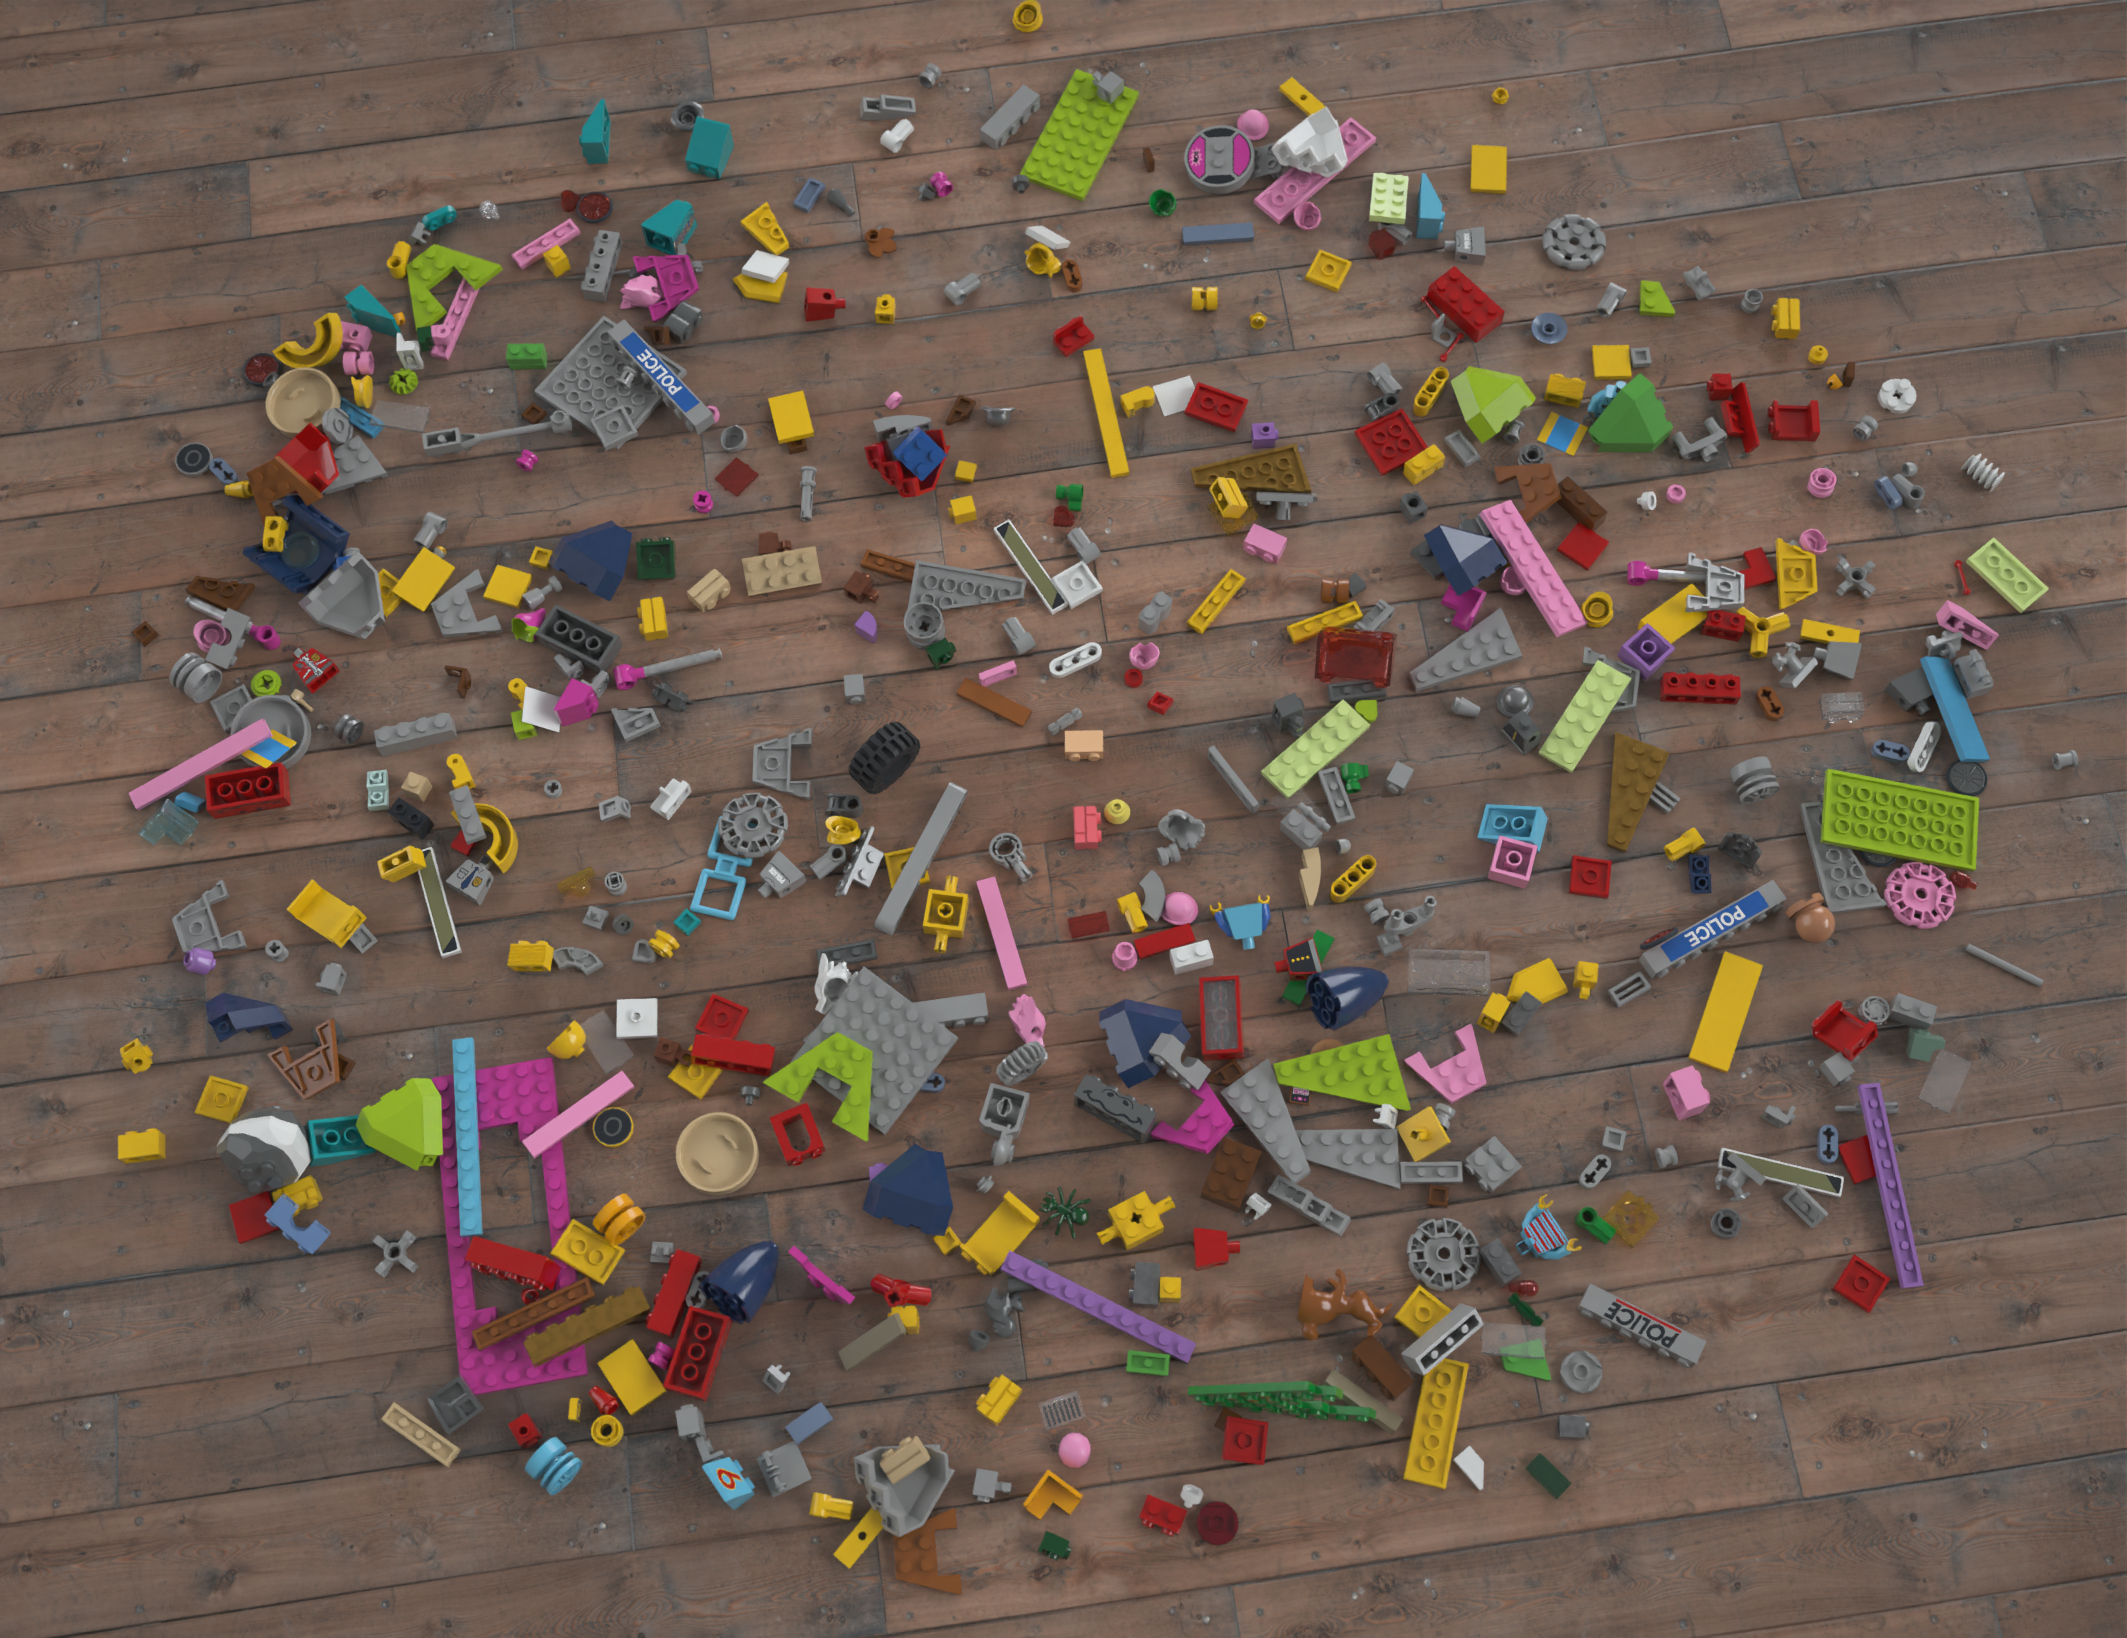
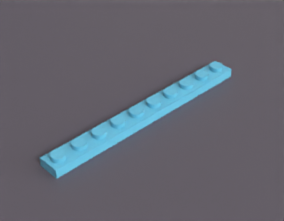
M473 1037L452 1040L460 1236L462 1238L483 1235Z

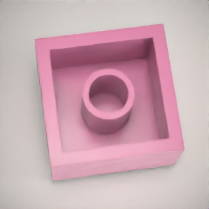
M1499 836L1487 879L1526 889L1538 846Z
M1693 1065L1670 1073L1663 1083V1087L1679 1121L1702 1113L1710 1103L1709 1092L1703 1088L1701 1075L1698 1070H1695Z

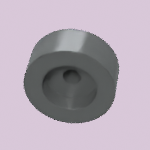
M1017 175L1012 178V188L1018 191L1019 194H1023L1029 188V178L1027 176Z
M922 183L918 188L921 192L918 198L923 202L926 198L932 200L936 195L935 190L925 183Z
M271 372L265 378L263 386L270 390L274 382L281 376L276 372Z
M620 914L614 918L612 926L618 934L626 935L633 929L634 922L628 915Z
M743 1086L740 1088V1097L745 1098V1105L752 1106L753 1100L760 1098L761 1090L756 1087Z
M972 1330L968 1337V1342L972 1345L971 1350L974 1352L987 1348L990 1341L989 1335L979 1330Z

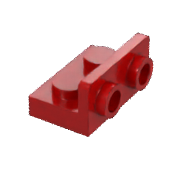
M1081 315L1071 319L1068 324L1057 328L1053 333V344L1065 357H1068L1094 340V334L1084 324V318Z
M1721 610L1707 611L1701 635L1738 642L1744 631L1746 616Z
M1148 1494L1139 1515V1520L1142 1521L1141 1524L1145 1527L1153 1529L1156 1526L1162 1529L1161 1533L1173 1537L1174 1534L1178 1536L1188 1510Z

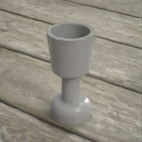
M554 575L549 578V584L541 590L535 588L522 595L532 611L545 600V595L553 590L555 592L563 590L560 582Z

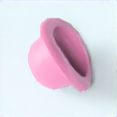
M1252 109L1239 117L1237 127L1250 140H1260L1266 136L1269 130V122L1264 114Z
M1173 892L1165 897L1166 903L1161 915L1165 921L1174 925L1191 923L1196 919L1198 905L1190 895L1183 892Z

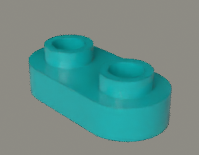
M444 206L425 215L422 219V224L425 225L426 230L433 231L438 229V227L453 222L457 217V213L453 206Z

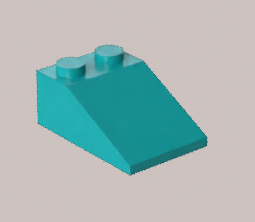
M605 99L599 101L582 128V136H579V145L582 146L583 157H586L588 164L609 163L611 120Z
M362 284L344 297L347 302L346 307L352 313L351 317L357 324L360 322L371 330L397 338V333H401L395 318Z
M359 1115L307 1121L304 1127L307 1131L311 1152L309 1167L330 1165L375 1153L374 1148L365 1144L356 1127Z

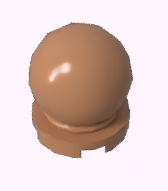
M1815 893L1811 895L1813 899L1806 902L1802 899L1788 908L1785 914L1788 919H1796L1795 928L1803 940L1810 943H1821L1829 939L1834 933L1836 922L1833 913L1828 908L1821 906V903L1824 902L1821 893Z

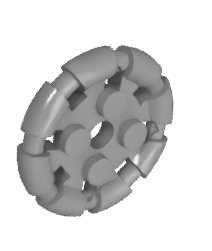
M1578 214L1563 215L1560 219L1556 218L1548 224L1545 229L1546 233L1542 236V245L1544 252L1548 253V258L1556 265L1568 267L1569 270L1586 269L1587 266L1595 265L1604 255L1603 251L1606 249V237L1604 232L1600 231L1601 227L1588 217L1587 219L1582 218ZM1576 241L1578 245L1574 246L1571 245L1569 242ZM1565 256L1572 258L1571 261L1564 259Z
M761 793L742 794V797L738 799L734 798L724 807L722 818H719L718 822L719 836L723 838V844L732 853L745 855V858H760L767 852L772 853L782 844L785 839L783 836L788 830L787 814L782 810V805L769 795L766 797ZM746 803L747 806L741 809L740 806ZM759 803H763V809L757 807V805ZM775 813L776 816L771 818L770 814ZM730 816H735V820H729ZM750 821H757L758 826L756 828H749L748 823ZM772 828L777 829L776 834L772 833ZM735 831L736 835L731 837L730 833ZM765 840L767 844L760 847L759 843ZM743 842L748 845L747 848L742 847Z
M1434 1218L1422 1223L1417 1227L1416 1233L1411 1234L1407 1244L1406 1254L1409 1255L1408 1265L1417 1280H1422L1426 1287L1436 1291L1445 1292L1446 1289L1454 1291L1463 1288L1471 1282V1277L1477 1274L1481 1263V1254L1478 1251L1480 1246L1475 1235L1470 1229L1467 1230L1463 1227L1461 1222L1454 1219L1442 1218V1220H1435ZM1437 1228H1443L1444 1233L1437 1234ZM1456 1232L1463 1236L1460 1241L1453 1236ZM1423 1236L1429 1238L1426 1243L1421 1240ZM1446 1249L1449 1251L1450 1257L1442 1259L1438 1251ZM1465 1249H1470L1471 1255H1465ZM1423 1253V1259L1418 1260L1417 1254ZM1462 1265L1467 1268L1465 1273L1459 1270ZM1427 1268L1430 1272L1434 1273L1432 1277L1425 1273ZM1451 1274V1281H1444V1275Z

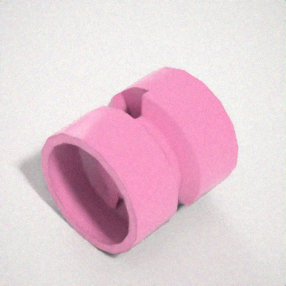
M360 351L359 354L356 352H344L343 368L347 376L358 375L360 372L361 375H372L374 373L372 352Z

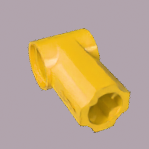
M398 241L395 244L392 256L387 260L388 268L395 279H402L407 274L406 265L411 252V246L402 241Z
M1691 828L1683 833L1680 838L1665 845L1664 850L1668 859L1673 862L1689 852H1697L1706 843L1696 828Z
M1136 892L1116 899L1122 915H1125L1132 933L1141 932L1148 927L1140 909L1141 904Z
M813 1493L809 1515L850 1521L854 1502L832 1498V1496L827 1494Z

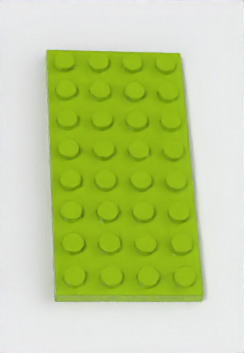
M1076 69L1020 175L1027 176L1031 183L1084 201L1138 99L1139 91L1124 86V91L1110 104L1097 95V86L1092 83L1095 79L1092 77V74Z
M1827 769L1825 771L1820 843L1973 872L1976 870L1979 798Z

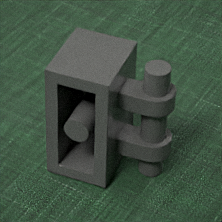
M1295 692L1274 701L1272 718L1280 732L1289 729L1293 737L1297 739L1303 733L1304 721L1302 716L1304 703L1300 697L1297 698Z

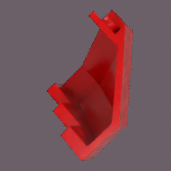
M311 422L274 456H279L320 493L339 475L329 438L326 434L323 435ZM297 490L291 492L293 494H299Z
M942 429L924 431L948 454L951 445L946 446ZM886 440L864 447L868 465L873 470H878L882 474L881 477L890 486H895L903 498L916 497L935 490L946 460L945 457L921 481L900 460L892 461Z

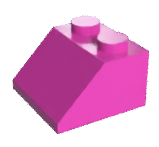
M572 678L553 710L560 725L567 726L590 718L592 713L597 711L599 702L591 686Z

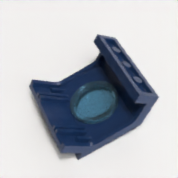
M296 494L284 497L282 502L288 508L284 520L289 524L288 531H285L283 539V550L281 552H266L262 542L245 547L242 554L262 568L264 572L270 574L276 581L287 587L289 591L295 594L302 592L304 595H307L333 568L332 564H336L337 557L343 556L350 533L311 504L306 506L302 498Z

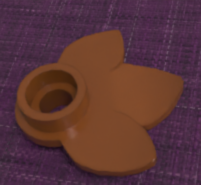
M886 227L880 230H868L865 234V242L869 245L868 250L870 254L876 258H881L883 252L891 253L896 251L897 246L891 239L895 231Z

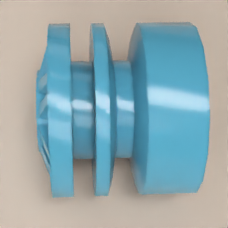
M553 1437L545 1442L533 1454L525 1466V1471L535 1481L543 1477L540 1486L544 1489L547 1488L546 1491L551 1496L557 1494L573 1480L583 1463L578 1457L575 1458L573 1452L565 1454L567 1447L557 1437Z

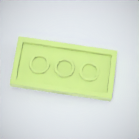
M1385 173L1373 174L1369 221L1405 224L1408 176Z
M1992 538L1966 561L1970 567L2020 613L2025 611L2049 590L2042 581L1995 538Z

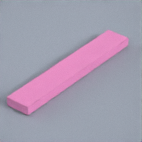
M464 278L443 325L450 327L454 337L453 342L447 346L441 344L434 345L430 352L431 357L449 360L479 289L475 291Z
M994 876L976 881L1008 990L1026 986V977L996 878Z
M620 1071L522 1141L523 1145L535 1159L632 1090L634 1085L624 1072Z

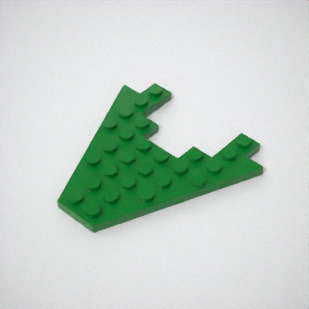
M1309 1381L1188 1386L1187 1395L1194 1398L1195 1402H1200L1203 1406L1214 1407L1216 1404L1226 1408L1249 1409V1412L1261 1413V1410L1268 1411L1271 1414L1288 1413L1295 1415V1418L1308 1419V1416H1313L1317 1420H1328L1329 1418L1342 1422L1368 1423L1369 1420H1376V1411L1370 1407L1338 1406L1325 1403L1335 1402V1399H1343V1390L1337 1386L1314 1385ZM1314 1398H1322V1401H1314Z

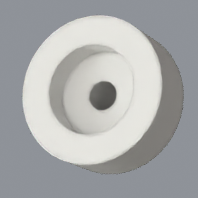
M1644 492L1641 498L1637 499V504L1641 505L1643 510H1654L1656 507L1655 493Z
M1184 1485L1180 1494L1181 1498L1185 1501L1184 1505L1191 1508L1193 1504H1199L1203 1491L1194 1485Z

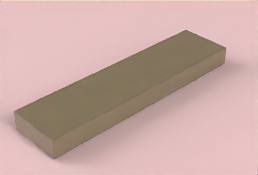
M898 1313L891 1315L838 1352L846 1371L852 1370L907 1332Z
M1335 1369L1332 1370L1323 1383V1386H1337L1343 1390L1342 1400L1350 1406L1374 1409L1376 1411V1420L1371 1421L1392 1436L1403 1421V1418Z

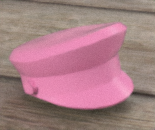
M202 620L194 627V637L199 648L204 652H209L212 643L225 646L230 642L229 630L221 626V623L213 620Z

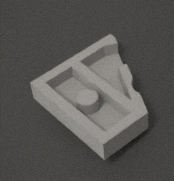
M653 708L611 709L626 742L661 727Z

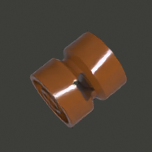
M1322 578L1321 603H1332L1333 600L1337 603H1348L1349 579H1338L1334 582L1333 579ZM1331 588H1335V594H1331Z

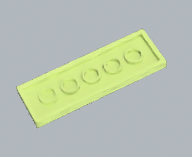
M1597 660L1538 754L1572 773L1627 688L1631 678Z
M1342 700L1261 771V774L1288 800L1369 729L1370 724L1347 702Z

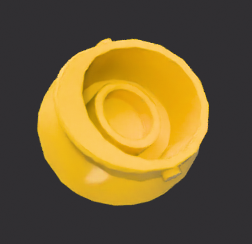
M1026 0L1015 8L1013 25L1017 30L1032 32L1041 26L1043 16L1040 4L1036 0Z
M367 375L361 380H356L351 376L357 406L369 408L372 404L373 396L372 377Z
M1595 592L1582 604L1580 610L1588 621V626L1594 628L1604 627L1611 621L1613 617V603L1607 593Z
M832 816L825 822L826 827L830 830L827 841L832 844H849L861 836V830L858 828V823L855 820L843 816Z

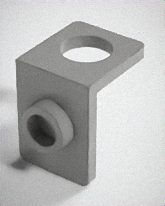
M1442 314L1431 326V339L1449 348L1457 338V334L1443 326L1445 314ZM1446 333L1450 336V340L1443 341L1440 335Z

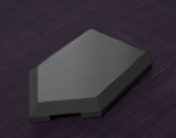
M1728 832L1717 848L1749 869L1753 868L1762 854L1760 848L1750 835Z

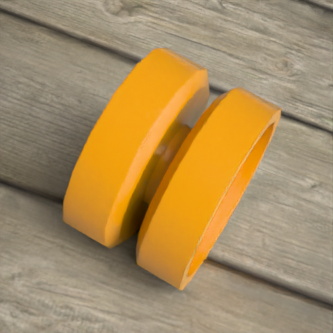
M621 1194L607 1203L598 1212L592 1223L600 1233H605V1239L612 1246H617L631 1237L641 1227L646 1218L645 1213L639 1207H633L634 1202L627 1194Z

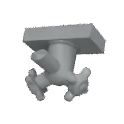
M1786 642L1785 646L1788 652L1783 656H1780V653H1776L1772 657V664L1778 668L1779 672L1782 671L1783 665L1788 670V673L1779 682L1782 688H1796L1818 664V661L1815 657H1802L1799 660L1795 652L1796 650H1801L1800 645Z
M1732 1151L1727 1159L1736 1165L1735 1170L1729 1177H1723V1170H1719L1715 1178L1717 1190H1720L1721 1184L1727 1185L1733 1190L1735 1196L1730 1198V1201H1742L1750 1195V1192L1743 1193L1741 1189L1749 1178H1752L1760 1186L1766 1178Z

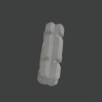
M1079 708L1073 709L1071 713H1067L1056 720V723L1050 724L1048 726L1049 732L1052 735L1057 734L1060 729L1063 730L1074 723V720L1080 719L1082 712Z

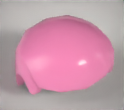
M1302 202L1294 210V220L1302 230L1311 231L1318 227L1321 221V213L1319 208L1312 202Z
M1809 529L1801 534L1799 545L1803 551L1819 556L1827 550L1828 541L1824 539L1820 531Z
M1512 566L1506 567L1500 578L1501 588L1509 595L1517 596L1523 594L1526 588Z
M1140 642L1131 649L1129 658L1134 667L1147 670L1155 666L1160 652L1158 647L1152 642H1149L1147 645H1143Z
M1072 1432L1063 1437L1058 1453L1064 1465L1070 1468H1079L1087 1463L1091 1452V1445L1087 1437L1080 1433Z

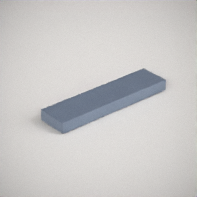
M1252 222L1182 227L1183 245L1254 241Z

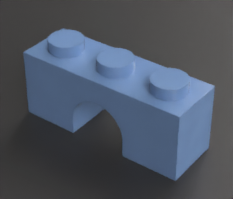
M283 1193L264 1215L267 1217L266 1221L271 1226H278L282 1229V1234L291 1241L294 1239L299 1243L298 1247L306 1254L310 1252L313 1255L331 1232L316 1219L306 1228L298 1227L293 1221V1214L300 1206Z

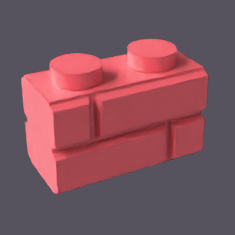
M1096 806L1073 807L1075 849H1097L1098 842H1102L1101 830L1097 831V824H1101V813H1097Z

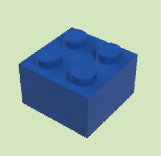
M919 426L893 451V454L921 481L947 456Z

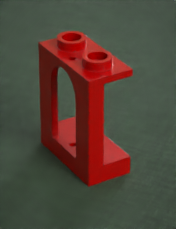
M808 1103L769 1117L788 1166H798L805 1159L810 1157L812 1159L818 1158L826 1151ZM803 1119L811 1142L808 1149L799 1152L792 1148L784 1126Z

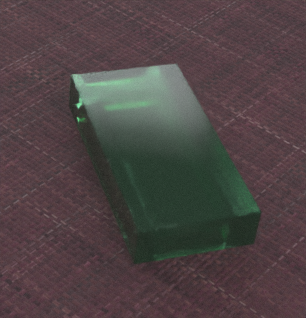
M1541 1453L1525 1468L1556 1500L1572 1484Z

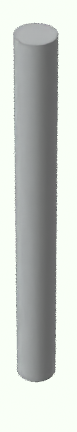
M1968 944L1965 951L2040 987L2044 981L1971 944Z

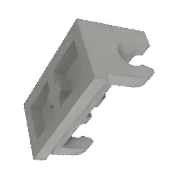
M1380 599L1353 626V629L1369 642L1393 617L1395 608Z

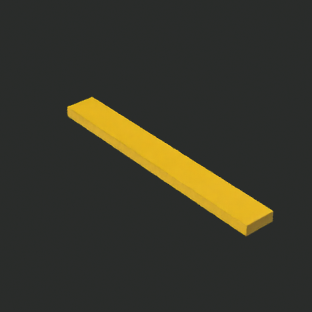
M1101 348L1083 351L1111 478L1129 475L1128 464Z

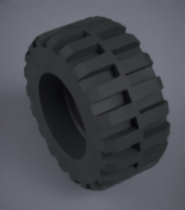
M890 722L871 735L855 753L848 767L849 775L869 794L881 793L889 788L891 784H894L908 770L919 753L920 742L900 722Z

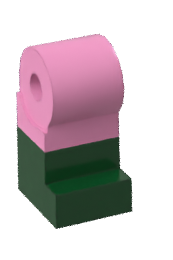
M447 325L417 328L418 343L422 352L429 351V346L440 344L447 346L453 342L454 337L450 327Z

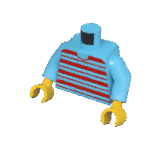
M1546 1194L1540 1197L1539 1203H1536L1527 1212L1522 1222L1523 1230L1520 1233L1524 1240L1515 1246L1521 1255L1531 1251L1536 1258L1542 1257L1548 1260H1558L1570 1254L1571 1251H1580L1582 1246L1574 1248L1573 1243L1579 1239H1567L1548 1210V1207L1553 1204V1200L1549 1204L1544 1203Z

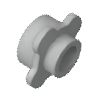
M990 1175L987 1178L983 1176L977 1182L978 1188L975 1191H980L984 1195L994 1184L991 1180L992 1176Z

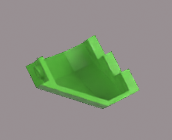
M1641 373L1618 392L1588 430L1592 440L1600 445L1598 452L1651 453L1670 436L1673 425L1664 416L1666 410L1661 400L1656 399L1654 385Z

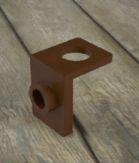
M445 665L444 668L449 676L460 677L457 692L461 698L465 699L467 689L471 687L470 673L467 668Z

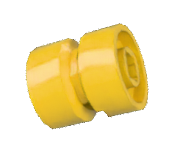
M1192 287V311H1202L1203 308H1206L1207 311H1217V287H1207L1206 290L1202 287Z

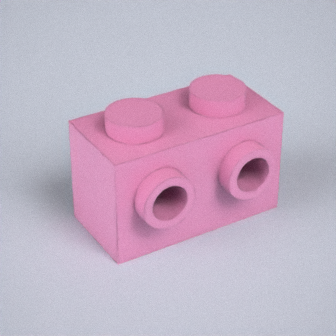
M341 321L343 340L340 350H348L357 354L360 351H367L373 337L369 327Z

